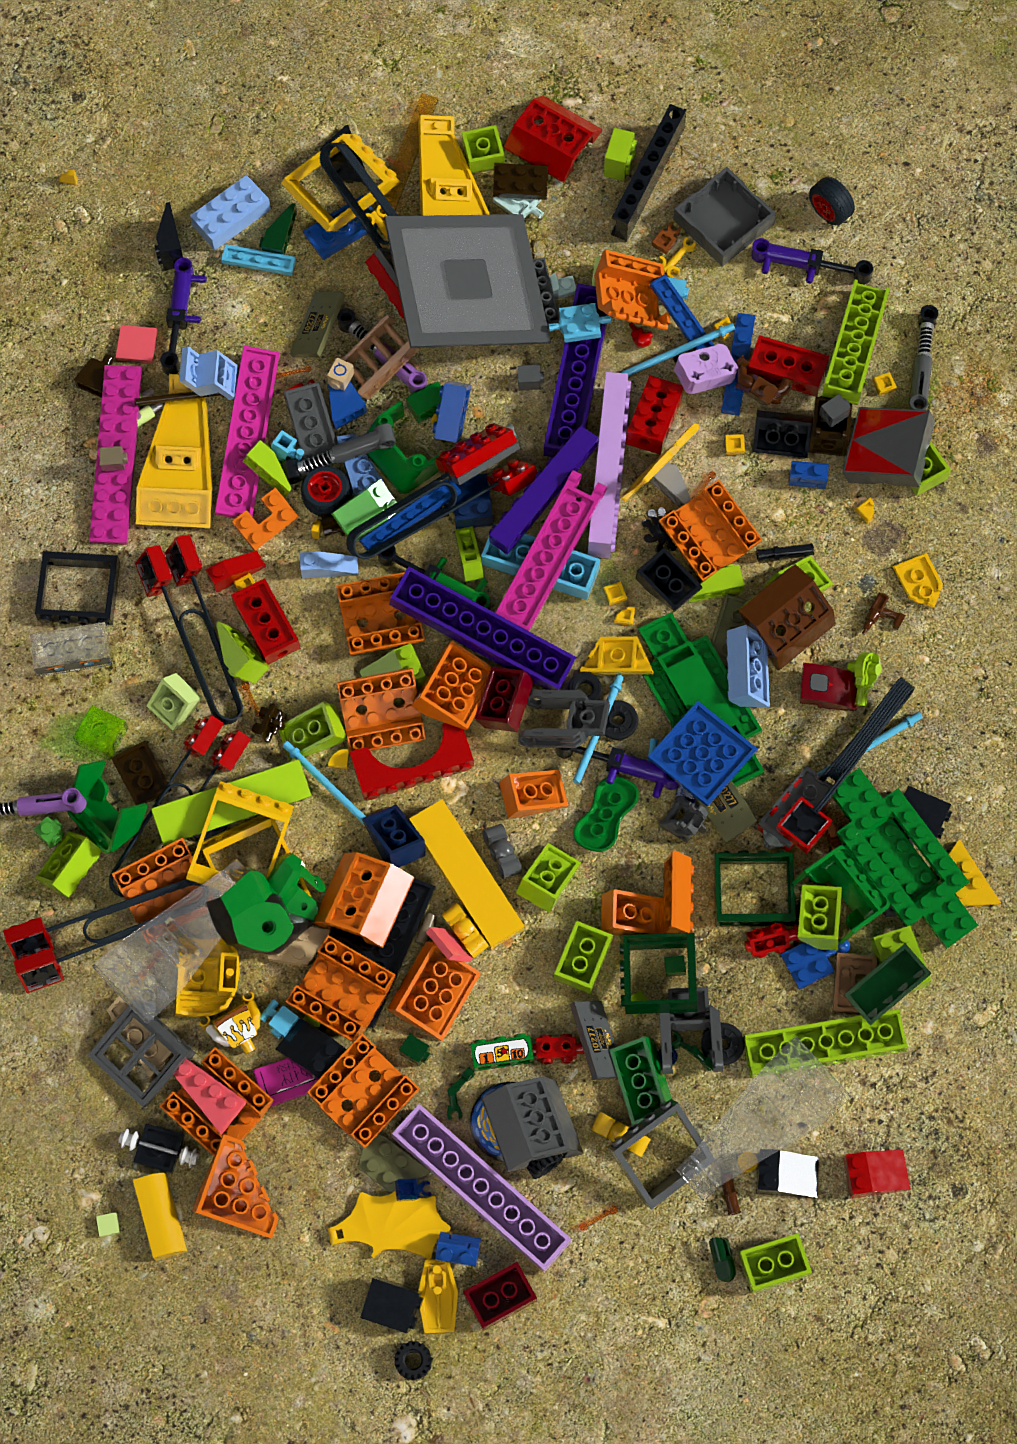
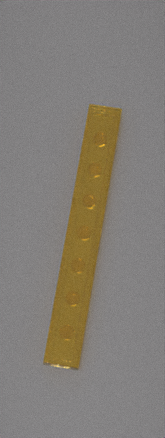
M421 93L391 169L396 173V177L401 182L384 196L395 211L419 152L418 116H433L438 103L437 97ZM380 209V213L385 214L384 210Z

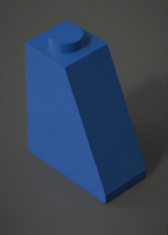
M349 382L345 391L334 389L328 384L332 421L335 430L367 413L365 402L351 382Z

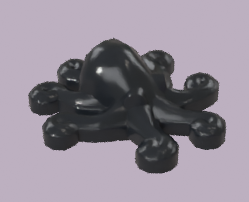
M658 507L656 511L649 509L646 515L651 520L645 519L642 521V526L647 527L651 534H653V537L650 534L644 535V541L646 543L658 541L655 547L657 553L664 548L665 542L669 551H674L677 548L658 521L666 514V510L663 507Z

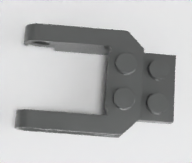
M531 690L527 705L531 708L570 709L566 724L567 729L534 728V730H522L519 732L518 742L525 747L577 748L587 741L588 736L605 735L610 703L605 700H589L582 690Z
M697 987L698 1012L660 1013L663 1074H673L671 1030L695 1031L710 1029L713 1072H723L720 1011L709 1005L708 987ZM689 988L668 989V1000L689 999Z

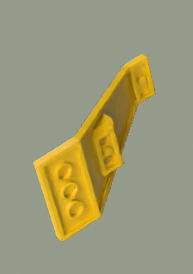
M419 115L421 216L490 215L454 135V117ZM441 188L445 191L444 195L440 193ZM458 189L461 190V192H462L461 195H458V193H457V190H458Z
M169 374L168 394L192 392V390L179 381V374ZM205 397L165 402L137 485L136 524L211 528L212 478L207 399ZM167 456L172 457L171 463L166 461ZM185 457L191 459L189 464L185 463Z

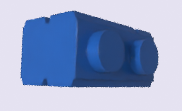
M791 461L788 486L826 489L829 464Z
M440 1232L435 1260L476 1267L481 1238Z

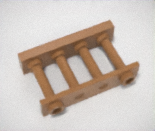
M388 314L380 318L378 324L348 354L340 358L353 364L361 357L374 372V375L369 380H366L354 366L353 376L361 385L357 392L367 400L382 388L420 350V348H410L409 340L405 342L392 327L396 320ZM386 331L400 346L394 355L379 340ZM373 344L387 359L386 363L380 368L366 352Z

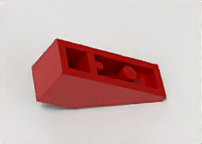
M253 551L223 560L206 569V573L213 588L218 593L233 585V582L249 573L252 575L265 568L266 565L258 551Z

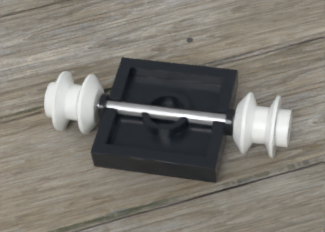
M145 1124L141 1139L137 1131L130 1134L129 1129H126L125 1132L122 1131L119 1137L121 1148L127 1145L130 1151H132L136 1146L138 1147L133 1160L135 1164L173 1174L178 1158L180 1165L186 1162L189 1163V1168L196 1165L199 1159L197 1148L189 1151L188 1146H185L181 1150L185 1138L184 1134L151 1124Z

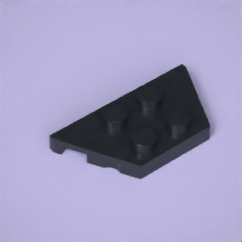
M345 125L321 146L320 151L326 144L332 143L342 134H352L349 125ZM349 147L364 168L361 158ZM341 151L330 158L332 166L343 182L351 184L353 182H362Z

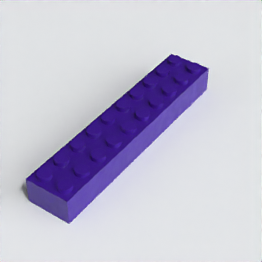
M577 283L573 306L595 303L599 317L609 316L598 309L596 286ZM608 323L600 325L601 338L564 344L544 442L543 456L555 457L561 444L567 443L573 430H577L580 426L587 429Z
M409 566L390 598V606L507 669L524 670L534 680V684L545 690H559L577 658Z

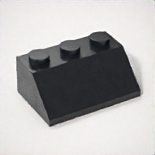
M757 410L752 452L808 458L812 416Z

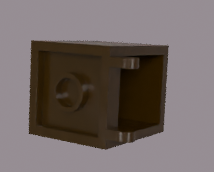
M824 396L815 397L808 453L836 456L846 455L850 436L851 403H849V416L840 421L839 424L830 427L826 422H821V415L819 413L821 406L832 398Z

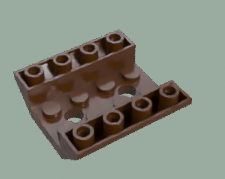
M793 564L737 610L745 623L755 628L771 652L767 656L778 671L836 625L834 610L815 581L796 564ZM807 602H810L812 605L809 612H806L804 608ZM781 625L783 627V632L781 635L778 636L776 634V628L777 626Z

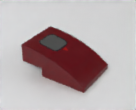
M803 662L800 704L818 705V708L856 711L857 705H854L857 688L854 686L856 680L854 672Z

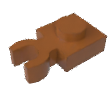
M673 222L668 224L667 231L662 229L652 241V246L666 255L677 242L676 236L681 233L680 226L677 230L671 229Z
M833 821L825 832L832 850L842 845L836 835V832L839 831L838 825L833 823Z

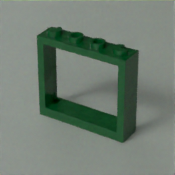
M725 850L724 852L715 853V926H771L775 923L794 926L796 912L795 887L792 883L794 881L793 853L783 852V850L777 851V853H769L766 850L757 851V853H749L746 850L738 851L737 853H730ZM720 864H786L788 913L722 914Z
M695 933L623 935V944H620V955H624V960H620V972H624V977H620V987L624 989V995H621V1007H625V1014L698 1012ZM687 948L689 999L631 1001L630 950Z

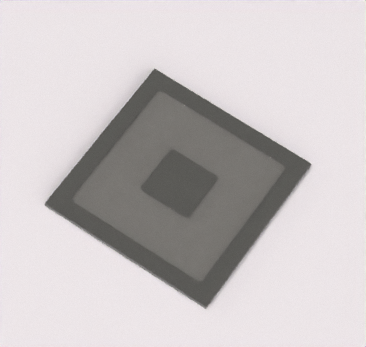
M523 214L384 217L410 348L551 343Z

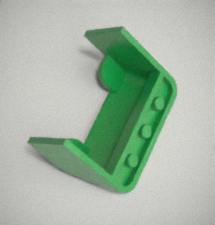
M399 401L379 415L367 433L374 431L375 427L382 424H390L393 428V423L404 416L403 403ZM396 445L388 449H377L366 454L401 494L410 493L439 472L434 459L439 457L440 454L430 461L421 454H415L407 459Z
M101 760L78 765L72 788L79 790L86 799L87 805L80 813H73L71 811H67V813L86 835L107 854L115 852L140 831L148 805L144 803L121 808L120 812H118L106 799L109 788L107 783L101 778L106 762Z
M840 845L805 869L792 882L796 885L808 876L817 885H823L829 881L833 887H842V899L853 912L846 918V924L851 931L839 941L841 944L865 928L890 906V900L882 893L845 845Z

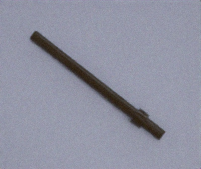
M192 391L134 398L135 406L224 396L220 393L199 396Z

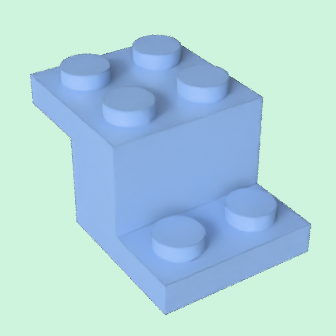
M190 347L182 348L179 381L199 396L220 393L229 400L235 399L238 373L237 364L218 350L198 354Z

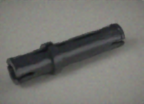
M813 543L787 547L773 546V548L756 550L758 561L772 559L778 561L781 558L814 555Z

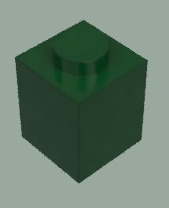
M410 1033L399 1048L401 1056L419 1067L422 1062L425 1064L431 1056L430 1046Z

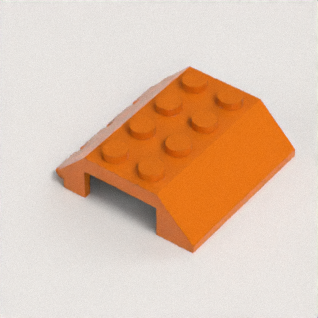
M605 249L594 275L598 309L616 319L667 330L668 324H670V315L666 312L660 316L658 298L649 286L651 282L664 275L663 264Z

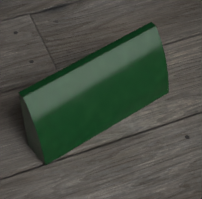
M904 943L846 992L844 996L867 1023L872 1025L932 973L907 944Z

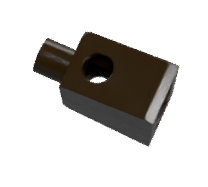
M105 354L101 361L91 358L74 378L76 387L102 398L105 365H112L115 359L108 354Z

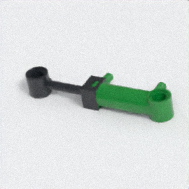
M395 546L378 554V560L383 566H391L394 563L406 569L409 566L476 603L485 602L486 604L483 607L491 609L490 597L487 593L483 592L488 581L482 578L474 590L442 573V569L447 563L445 557H441L436 566L430 564L427 570H424L399 557ZM385 552L391 553L390 556H383Z

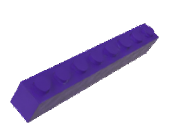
M583 426L573 430L567 443L561 444L556 456H552L548 460L546 468L543 471L540 470L535 476V481L525 487L524 494L514 500L510 511L504 512L497 526L494 525L490 529L489 542L508 555L563 489L573 470L577 472L598 447L599 438Z

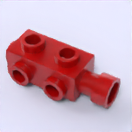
M775 923L769 927L756 928L746 932L747 940L744 941L746 951L750 952L752 957L756 956L757 958H763L767 956V953L773 951L782 953L786 948L791 947L790 941H800L798 939L799 925L787 929L784 923Z
M561 1034L560 1037L541 1035L540 1038H536V1044H532L533 1056H537V1061H541V1064L545 1065L553 1064V1060H561L563 1064L573 1063V1060L577 1059V1054H585L582 1043L576 1042V1037H572V1034ZM564 1044L570 1045L568 1050H564L562 1047ZM549 1045L550 1049L545 1051L542 1047Z

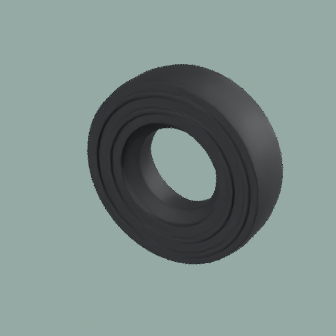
M582 672L573 676L569 681L568 690H577L580 684L587 683L592 687L591 694L587 696L588 699H600L602 685L595 675Z

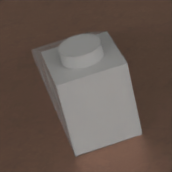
M668 461L650 479V482L679 508L691 501L679 468L674 463Z

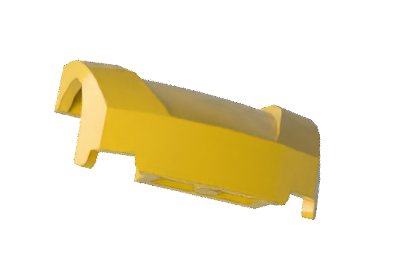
M180 936L174 1017H205L227 1010L236 993L240 975L239 956L235 947L227 945L221 937L215 939H195Z

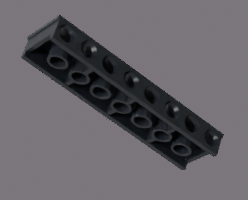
M669 104L612 215V219L616 220V224L611 232L612 236L620 238L625 242L628 241L685 129L687 109Z

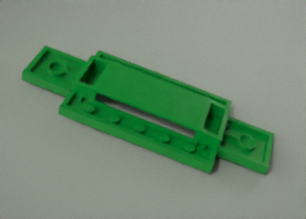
M672 612L638 628L640 636L655 660L650 663L653 674L641 675L672 728L677 725L687 712L666 675L688 711L699 701L746 740L762 733V728L749 707H740L729 701L728 671L707 635L693 642L688 641ZM755 754L732 779L736 788L764 774L765 771Z
M860 768L849 774L831 796L850 821L849 824L836 832V835L852 852L882 893L890 900V907L905 927L911 926L923 918L946 949L979 926L955 895L957 891L970 882L899 788L885 798H882ZM893 816L900 824V826L903 828V830L906 832V834L909 836V838L912 840V842L915 844V846L918 848V850L921 852V854L924 856V858L927 860V862L930 864V866L940 877V880L937 879V877L934 875V873L931 871V869L928 867V865L925 863V861L922 859V857L919 855V853L916 851V849L913 847L910 841L906 838V836L894 822V820L892 819Z

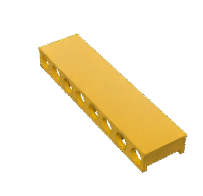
M443 799L409 818L412 825L425 840V849L475 927L490 946L489 949L492 951L496 946L519 932L522 933L525 927Z

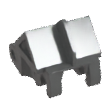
M676 796L674 799L675 803L664 820L660 821L659 826L688 843L691 836L695 835L697 831L702 834L706 832V827L702 823L709 813L702 805H695L684 796ZM682 806L686 810V814L682 820L674 819Z

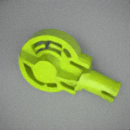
M861 652L856 662L849 661L847 665L848 671L854 672L856 678L854 686L857 688V695L854 705L861 707L867 706L869 690L873 689V684L882 671L879 655L872 652Z

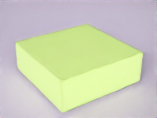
M117 1212L96 1216L99 1237L120 1234Z

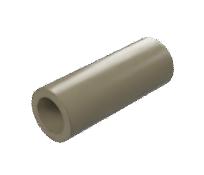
M426 913L415 943L424 946L425 942H428L429 936L426 931L429 927H434L437 916Z

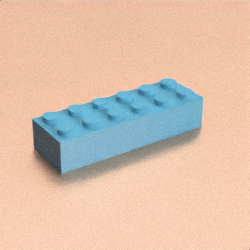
M524 534L508 555L492 545L488 538L481 555L482 565L516 576L536 537ZM573 550L553 589L588 600L600 569L601 559Z

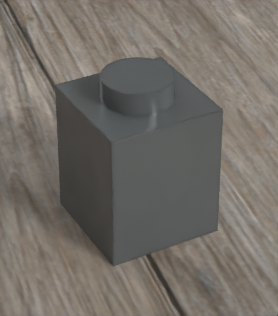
M540 365L518 366V390H540V383H544V372H540Z
M838 394L821 406L819 414L830 427H833L849 416L850 404Z

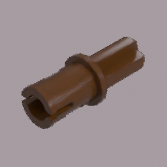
M724 1174L720 1176L724 1193L722 1197L725 1198L728 1215L740 1214L741 1211L737 1199L738 1192L735 1191L732 1175Z

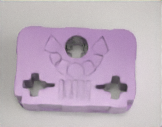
M717 344L681 354L675 364L674 371L684 390L688 394H695L731 384L735 379L738 366L727 346Z

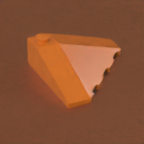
M223 1134L200 1187L192 1211L272 1239L279 1219L276 1212H272L268 1204L270 1199L264 1186H260L256 1175L258 1173L252 1160H248L246 1156L244 1142Z

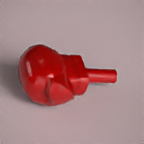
M633 322L629 323L633 330L631 336L635 346L642 349L651 345L652 332H644L642 328L637 329Z

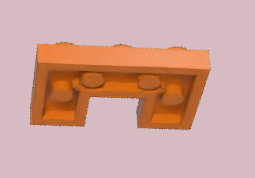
M276 487L260 499L271 513L270 516L257 524L246 510L231 522L254 551L299 517Z

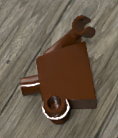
M742 355L736 361L738 366V382L735 388L762 405H770V403L775 405L781 404L780 401L789 393L793 382L783 377L776 387L762 377L747 372L746 366L750 363V360H745Z

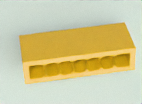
M155 1173L133 1179L154 1260L158 1261L187 1252L167 1174Z

